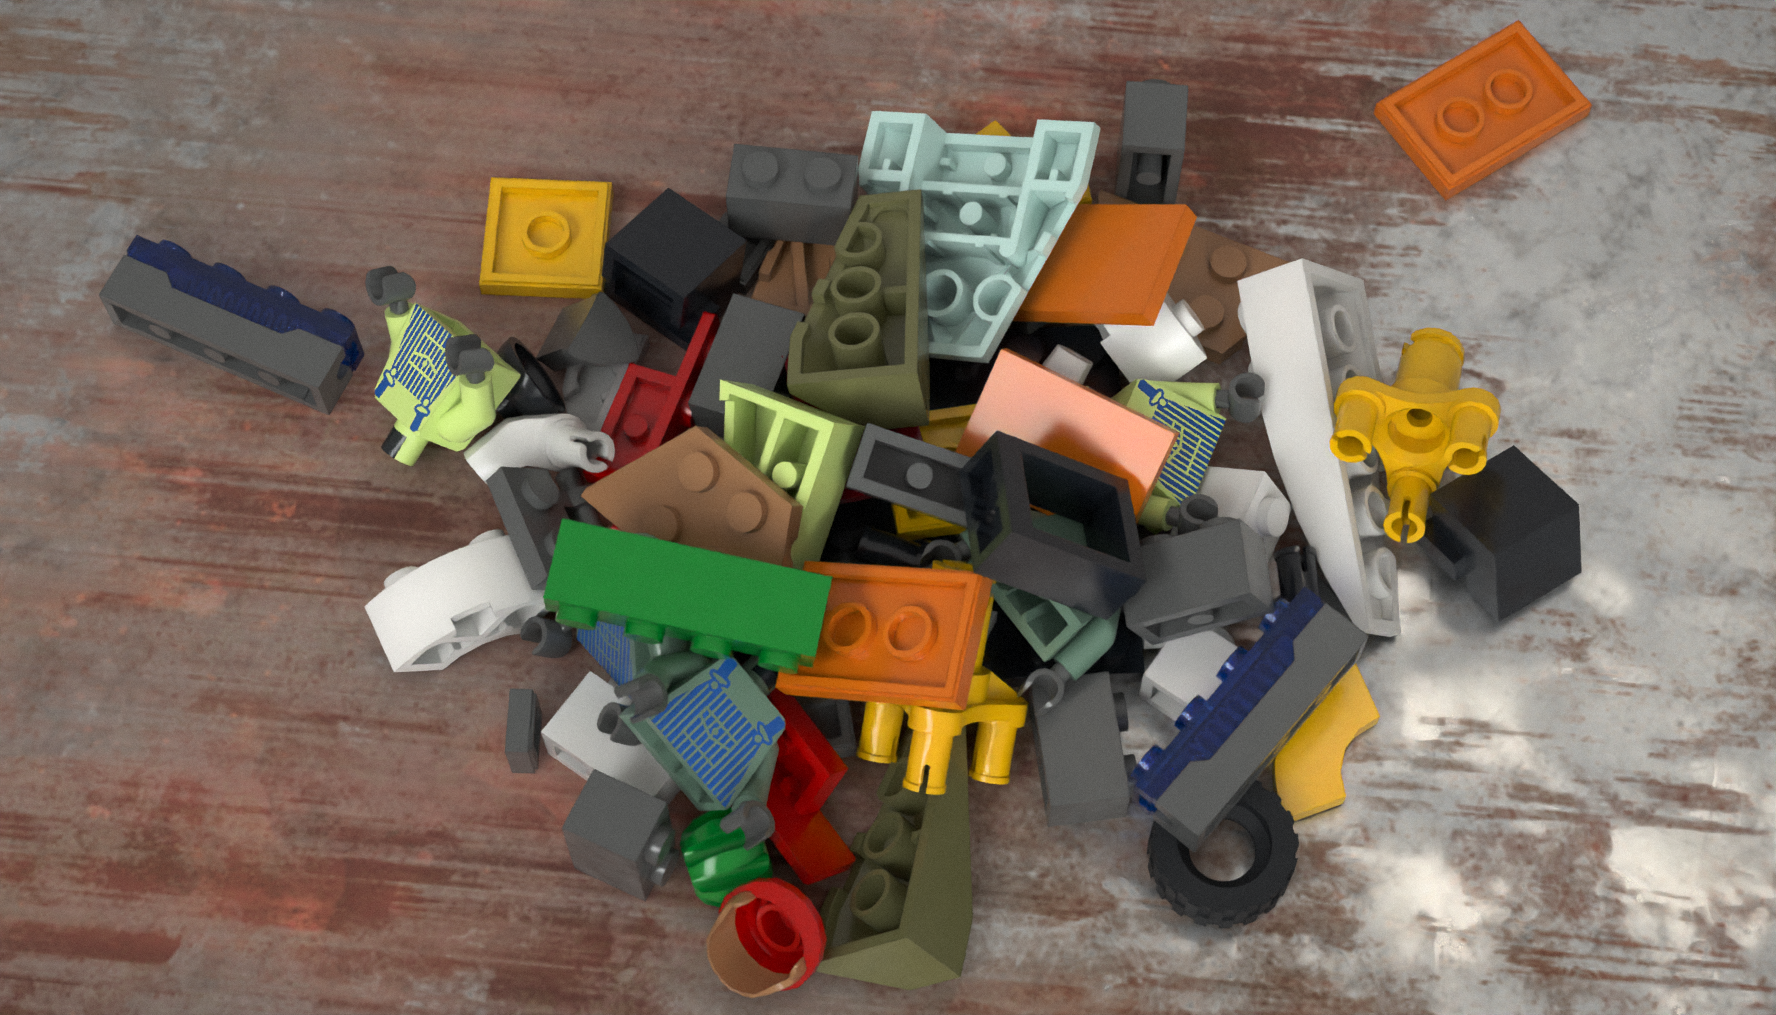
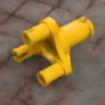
M1426 327L1416 330L1411 334L1410 338L1414 343L1409 345L1404 342L1394 384L1389 386L1367 376H1354L1347 378L1340 384L1334 401V413L1337 420L1329 441L1330 450L1338 459L1352 463L1365 460L1367 458L1366 452L1370 454L1372 451V445L1377 450L1385 468L1387 493L1390 497L1388 513L1385 516L1383 527L1385 533L1397 542L1401 541L1405 524L1409 525L1407 543H1413L1423 537L1426 529L1427 511L1431 505L1430 494L1439 489L1440 481L1447 465L1450 470L1462 475H1472L1482 471L1487 462L1489 438L1498 430L1501 413L1499 400L1491 392L1481 388L1471 387L1458 390L1465 359L1464 347L1460 340L1451 332L1440 328Z
M933 560L932 569L973 571L972 563L943 560L941 562ZM991 592L965 710L866 702L860 742L856 750V756L864 760L878 763L897 762V750L904 711L908 714L907 725L913 729L906 775L902 783L903 787L908 790L919 792L920 785L923 783L925 765H929L930 771L925 794L941 795L946 793V778L954 736L961 735L962 727L974 722H978L968 776L974 780L991 784H1008L1010 782L1011 775L1009 773L1017 728L1024 727L1029 703L1021 696L1018 698L1017 692L991 672V670L982 666L994 594Z

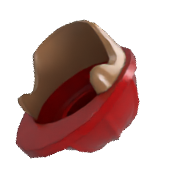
M779 878L754 879L742 883L726 895L719 909V916L706 939L708 960L719 980L735 993L750 998L800 987L818 968L823 958L827 941L822 918L813 905L812 900L797 887Z

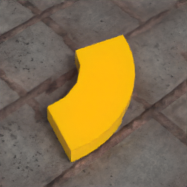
M1356 663L1273 760V791L1282 799L1281 804L1286 811L1290 810L1294 821L1344 803L1346 793L1341 775L1344 753L1356 736L1375 726L1380 718Z

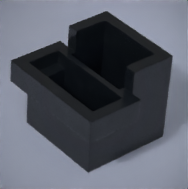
M668 187L605 243L602 276L605 278L604 293L617 304L687 351L703 312L707 311L717 314L718 319H720L725 314L733 293L738 294L747 240Z
M1514 445L1487 460L1482 471L1472 475H1462L1430 494L1432 517L1425 521L1426 529L1424 535L1416 541L1417 544L1455 581L1466 575L1467 592L1498 622L1582 573L1579 504Z

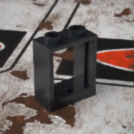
M998 430L959 471L973 573L1108 620L1129 598L1135 596L1141 586L1147 581L1128 480ZM1029 504L1082 523L1087 547L1034 528Z

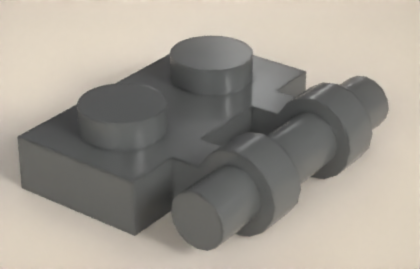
M501 466L486 480L532 590H545L562 518L604 527L597 513L598 510L581 497L584 490L590 485H585L580 471L576 467L567 468L556 475L555 480L558 487L552 480L548 469Z

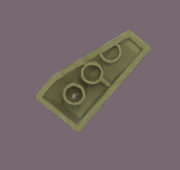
M922 190L859 195L834 246L836 258L826 278H819L811 293L813 304L805 321H797L790 336L787 375L789 394L830 414L866 427L867 423L884 429L929 425L930 364Z
M966 725L962 727L961 735L954 736L946 778V793L941 795L925 794L930 771L929 765H925L923 783L920 785L919 792L903 787L902 783L906 775L913 729L907 727L898 746L897 762L890 763L876 792L878 799L883 802L880 811L867 834L857 832L849 848L857 858L842 889L837 887L830 888L821 907L820 916L823 921L827 941L823 958L816 972L906 990H914L961 977L973 920Z

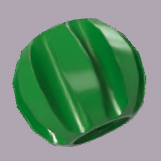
M729 807L727 810L706 811L695 817L682 831L679 845L696 896L705 904L715 907H721L724 897L742 883L758 878H772L773 867L764 841L746 851L743 848L746 838L741 827L729 834H726L720 828V821L732 812V807Z

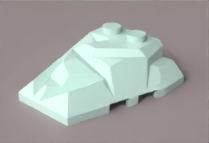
M872 111L858 166L859 186L867 192V195L922 190L929 358L989 363L1088 187L1101 130L1095 122L1037 119L1032 138L946 133L926 113Z

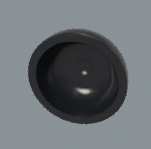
M510 337L499 348L497 354L520 373L521 376L496 408L498 413L504 419L527 415L563 413L565 411L564 401L549 374L521 341L515 337Z

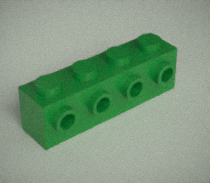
M562 518L543 600L546 610L557 612L555 621L566 626L584 630H595L597 621L624 627L622 635L638 642L662 645L664 636L691 641L690 651L703 656L730 659L733 650L759 656L757 665L762 668L781 673L797 674L799 665L813 667L832 577Z

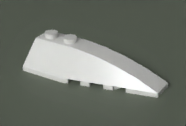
M1303 258L1238 280L1241 300L1238 305V318L1244 332L1247 334L1251 356L1248 373L1259 375L1265 382L1264 395L1258 397V400L1261 401V412L1273 456L1296 518L1309 545L1316 549V559L1353 624L1368 634L1386 637L1399 635L1401 630L1396 558L1383 544V535L1386 534L1383 523L1390 501L1380 491L1379 472L1385 470L1383 462L1373 445L1371 453L1366 452L1367 458L1365 460L1352 463L1340 460L1333 455L1329 444L1337 420L1334 413V401L1340 384L1347 378L1354 376H1367L1382 382L1364 281Z

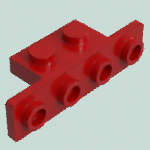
M707 311L703 312L676 376L629 363L600 432L609 435L613 440L615 447L614 459L609 461L608 459L597 457L596 460L604 462L609 467L599 473L588 472L583 469L587 482L592 484L598 482L686 432L688 428L691 429L696 426L688 401L720 327L717 314ZM614 524L612 525L611 529H615V530L621 531V530H620L618 527H616Z
M775 688L767 698L785 718L786 726L777 740L779 752L766 806L770 810L775 822L774 833L769 838L804 884L810 885L849 870L855 862L853 853L820 811V808L849 768L794 696L786 695Z

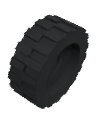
M1256 780L1224 818L1236 822L1246 829L1255 846V859L1251 868L1243 876L1235 880L1217 881L1203 875L1193 864L1189 848L1156 821H1153L1147 845L1150 878L1154 877L1157 884L1156 891L1162 900L1166 898L1172 905V910L1181 917L1184 914L1194 919L1195 924L1205 927L1207 924L1219 925V929L1232 928L1233 924L1238 923L1247 925L1256 921L1257 916L1261 913L1267 914L1272 910L1278 898L1284 895L1298 860L1295 857L1299 847L1298 834L1294 833L1293 824L1295 821L1290 810L1286 811L1281 804L1282 799L1274 791L1270 793L1262 787V782Z

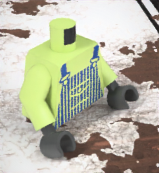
M392 266L368 271L365 283L369 298L377 306L389 304L384 313L391 338V347L388 361L375 387V398L397 420L381 445L382 450L399 462L414 466L428 441L456 452L465 449L475 435L492 425L496 417V408L517 383L521 374L508 365L477 334H474L460 321L416 302L414 304L407 302V300L414 296L416 291L415 281L410 275L404 272L398 273Z
M1254 373L1239 374L1231 380L1229 390H1221L1219 383L1135 379L1111 398L1180 432L1139 519V525H1143L1155 535L1162 530L1169 531L1174 526L1178 527V535L1199 530L1200 524L1209 519L1217 518L1218 505L1216 501L1207 495L1196 493L1226 421V418L1219 413L1221 408H1228L1231 417L1236 421L1242 423L1254 421L1260 415L1261 401L1257 399H1244L1242 397L1258 398L1263 396L1265 388L1263 378Z

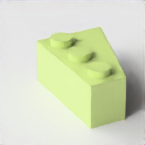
M720 379L719 400L725 401L724 441L803 506L798 538L794 541L791 548L793 568L803 570L804 561H820L865 427L754 384Z

